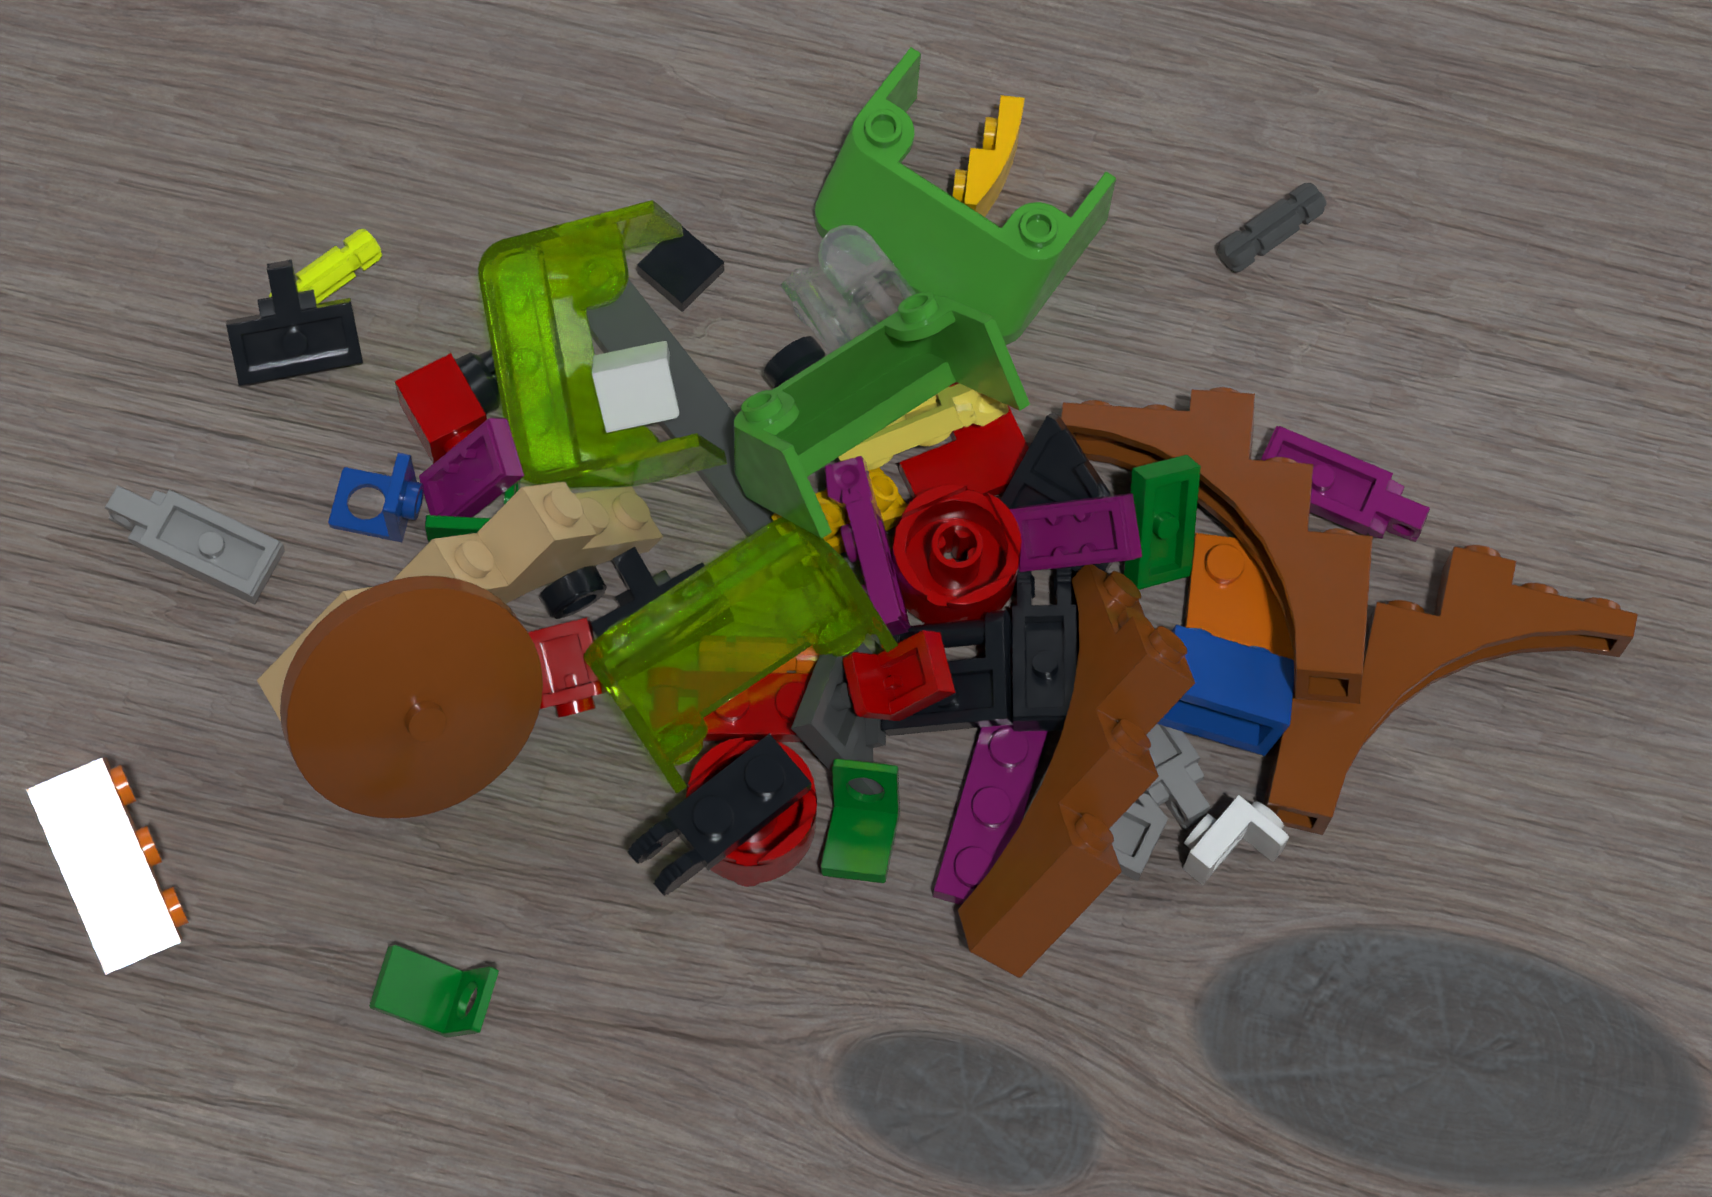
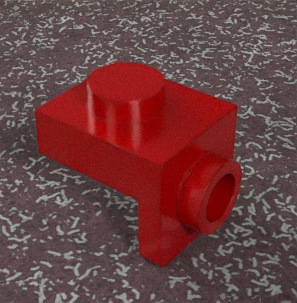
M589 617L528 632L535 644L542 668L543 691L540 709L555 706L558 718L595 709L593 696L608 692Z
M922 630L877 655L853 652L843 658L848 681V693L853 702L855 713L859 717L901 721L956 693L940 632Z

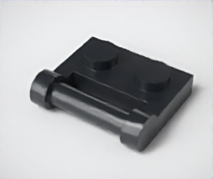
M1008 610L987 612L985 619L911 626L908 629L909 632L891 637H886L879 629V653L922 630L940 632L944 648L985 644L986 653L985 658L948 661L956 693L901 721L881 719V730L888 736L1013 724L1010 652L1012 647V622Z

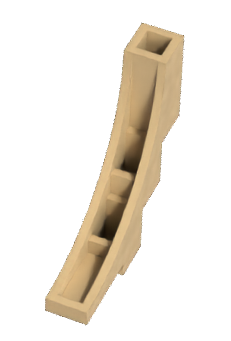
M565 482L521 487L477 533L432 539L393 580L416 576H444L460 579L488 590L507 604L575 570L611 561L616 556L633 547H636L639 554L649 552L663 538V535L651 518L647 504L637 495L632 486L582 493H572ZM372 587L342 591L257 679L280 721V704L284 680L288 668L305 638L331 611L353 596Z

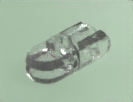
M841 225L829 230L821 240L818 252L820 266L841 294V298L866 330L878 324V321L874 316H871L865 308V304L874 300L886 317L898 311L896 305L885 292L892 283L904 300L917 294L873 237L861 227Z

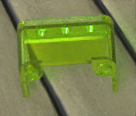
M653 200L499 240L488 247L480 259L478 276L503 416L509 423L524 473L522 478L534 485L565 482L569 488L638 486L727 464L725 451L698 433L660 442L655 433L643 425L608 433L605 430L592 376L595 352L587 310L609 305L616 301L624 292L629 278L625 251L684 236L682 224Z
M781 517L767 524L599 636L586 650L584 660L651 760L677 794L685 789L687 785L674 766L690 761L702 750V741L708 733V726L703 719L705 716L809 647L817 654H832L835 657H839L857 649L864 642L867 633L886 652H889L898 644L847 561L823 538L821 539Z

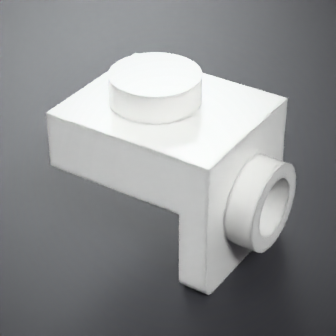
M1238 795L1218 820L1208 813L1187 837L1184 844L1191 851L1183 870L1201 885H1204L1242 839L1246 840L1265 857L1274 862L1283 851L1289 836L1282 830L1284 825L1281 819L1270 808L1257 801L1250 804Z

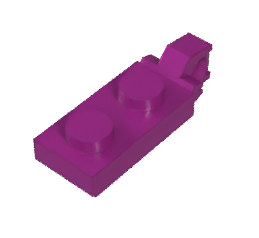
M1276 426L1261 460L1285 457L1298 463L1313 464L1311 513L1363 535L1368 533L1370 536L1382 539L1385 531L1405 539L1417 541L1427 520L1430 508L1401 496L1405 487L1391 479L1393 473L1284 427Z
M862 456L825 466L828 497L833 503L847 510L850 520L849 524L841 526L844 546L851 563L860 561L866 584L856 586L857 597L864 620L867 624L876 621L877 627L886 637L909 632L908 629L911 626L894 570L888 537L881 510L876 503L866 461Z

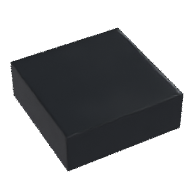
M680 224L637 264V274L681 312L724 272V261Z

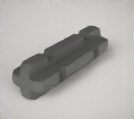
M1303 183L1289 193L1290 198L1288 200L1280 199L1246 223L1244 231L1236 230L1222 240L1219 245L1218 254L1232 272H1241L1255 262L1254 257L1256 255H1265L1299 231L1301 223L1309 224L1323 214L1324 207L1327 204L1326 199L1314 184Z

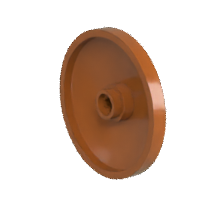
M416 576L392 580L360 592L343 602L323 618L305 638L288 668L283 684L280 716L284 738L297 767L307 782L325 799L341 808L369 817L394 819L435 813L452 807L480 792L502 774L520 753L534 728L542 701L543 676L540 658L535 644L520 619L508 605L488 590L467 581L444 576Z

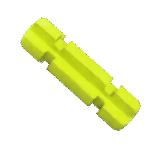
M358 229L343 240L345 246L342 249L334 246L297 272L295 275L298 278L296 280L298 292L314 289L316 304H318L355 278L354 271L357 268L365 271L379 261L382 257L381 248L376 239L366 229Z

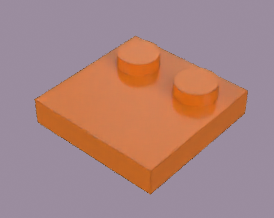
M1196 533L1184 627L1203 629L1213 636L1246 646L1263 647L1272 654L1294 660L1283 610L1260 565L1238 538Z

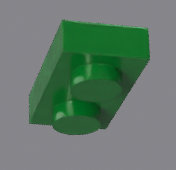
M1188 455L1132 468L1131 493H1133L1142 557L1125 561L1124 575L1139 590L1191 576L1201 466Z

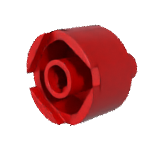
M954 483L928 489L908 504L894 533L892 561L905 607L912 615L921 620L924 625L985 619L987 612L1001 611L1009 601L1016 583L1022 539L1018 523L1006 504L988 492L985 495L967 489V485ZM952 552L953 556L957 560L966 558V560L962 562H957L954 558H945L944 555L945 553Z
M745 737L729 739L710 749L702 756L692 770L686 798L760 740H745ZM781 742L777 743L810 780L811 790L710 869L719 876L745 887L756 886L759 883L774 880L791 871L808 852L815 834L817 795L814 778L803 759Z

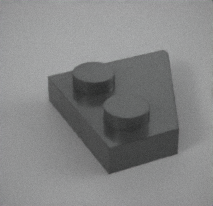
M849 626L828 632L791 727L831 772L834 759L873 763V748L886 745V733L881 730V719L857 716L848 693V681L843 658L853 652L873 654ZM855 778L848 782L854 790L863 794L874 795L884 791L883 787L872 779Z

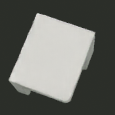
M667 341L593 356L592 376L606 433L675 419L679 416V405L669 366L670 352Z

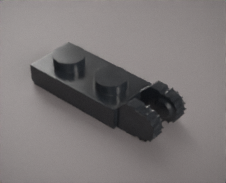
M1071 567L1057 568V574L1054 576V596L1057 598V605H1032V599L1035 597V577L1032 575V571L1019 572L1018 568L1017 606H1012L1014 731L1063 730L1074 690L1077 669L1076 605H1072Z
M769 733L666 813V819L656 823L645 834L636 839L628 849V853L639 864L653 858L678 836L683 840L691 851L684 853L676 861L667 865L653 883L664 896L668 895L704 867L709 871L811 790V782Z

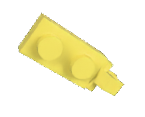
M960 383L951 387L948 386L838 458L840 461L862 456L866 461L868 470H872L889 462L893 455L915 446L938 444L948 438L953 431L963 426L969 427L974 423L983 427L1008 413L1009 409L1006 404Z

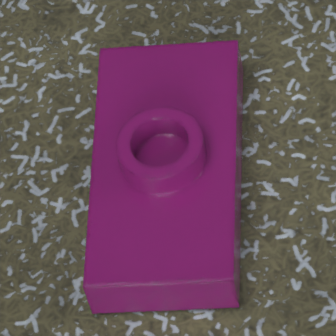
M506 418L487 419L419 475L420 482L424 484V496L430 515L455 517L475 516L524 477Z
M1133 493L1020 506L1010 509L1021 532L1022 543L1019 572L1127 561L1142 557Z

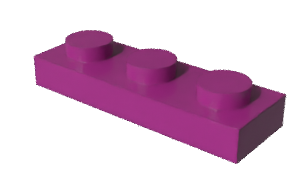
M1013 724L981 727L934 888V898L962 905L990 872L1022 822L1048 731H1014Z

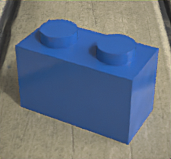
M1176 624L1172 632L1181 639L1188 652L1185 658L1195 684L1157 724L1265 756L1290 726L1294 688V660L1272 654L1263 647L1246 646L1213 636L1203 629L1186 628Z

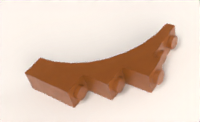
M1217 387L1210 390L1192 389L1189 411L1174 410L1171 407L1158 404L1137 408L1112 406L1099 400L1084 401L1081 404L1063 402L1061 419L1088 460L1111 463L1132 471L1134 467L1188 455L1201 466L1198 503L1229 528L1260 565L1283 610L1294 655L1295 699L1360 704L1373 536L1357 535L1353 531L1340 528L1329 529L1324 532L1309 531L1313 464L1298 463L1285 457H1273L1265 461L1251 460L1255 394L1240 393L1227 387Z
M1467 545L1464 548L1454 546L1443 566L1434 615L1424 613L1423 607L1409 601L1392 600L1387 604L1376 603L1366 626L1360 704L1295 699L1293 688L1290 726L1277 741L1264 805L1281 819L1284 826L1324 835L1333 819L1346 775L1361 748L1394 711L1429 685L1473 664L1522 652L1573 650L1620 657L1634 637L1638 613L1622 610L1617 602L1606 598L1589 597L1579 600L1558 595L1559 593L1555 588L1542 583L1530 582L1524 583L1521 586L1512 584L1516 560L1501 557L1497 550L1483 545Z
M1093 564L1084 565L1072 578L1079 610V655L1074 690L1060 740L1044 780L1018 830L987 876L958 909L969 951L1018 978L1024 975L1122 872L1112 845L1114 837L1109 829L1159 777L1149 751L1151 742L1147 734L1195 684L1185 658L1188 652L1186 646L1169 629L1163 626H1158L1154 629L1151 622L1144 615L1139 602L1141 593L1136 585L1120 572L1113 571L1109 575Z

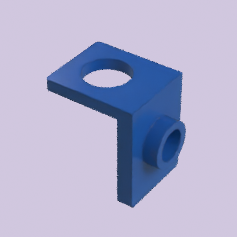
M397 454L392 476L344 467L328 521L330 528L402 543L408 520H416L418 518L424 493V484L416 480L411 455ZM370 487L377 489L385 497L382 512L372 519L357 518L348 509L351 495L361 488Z

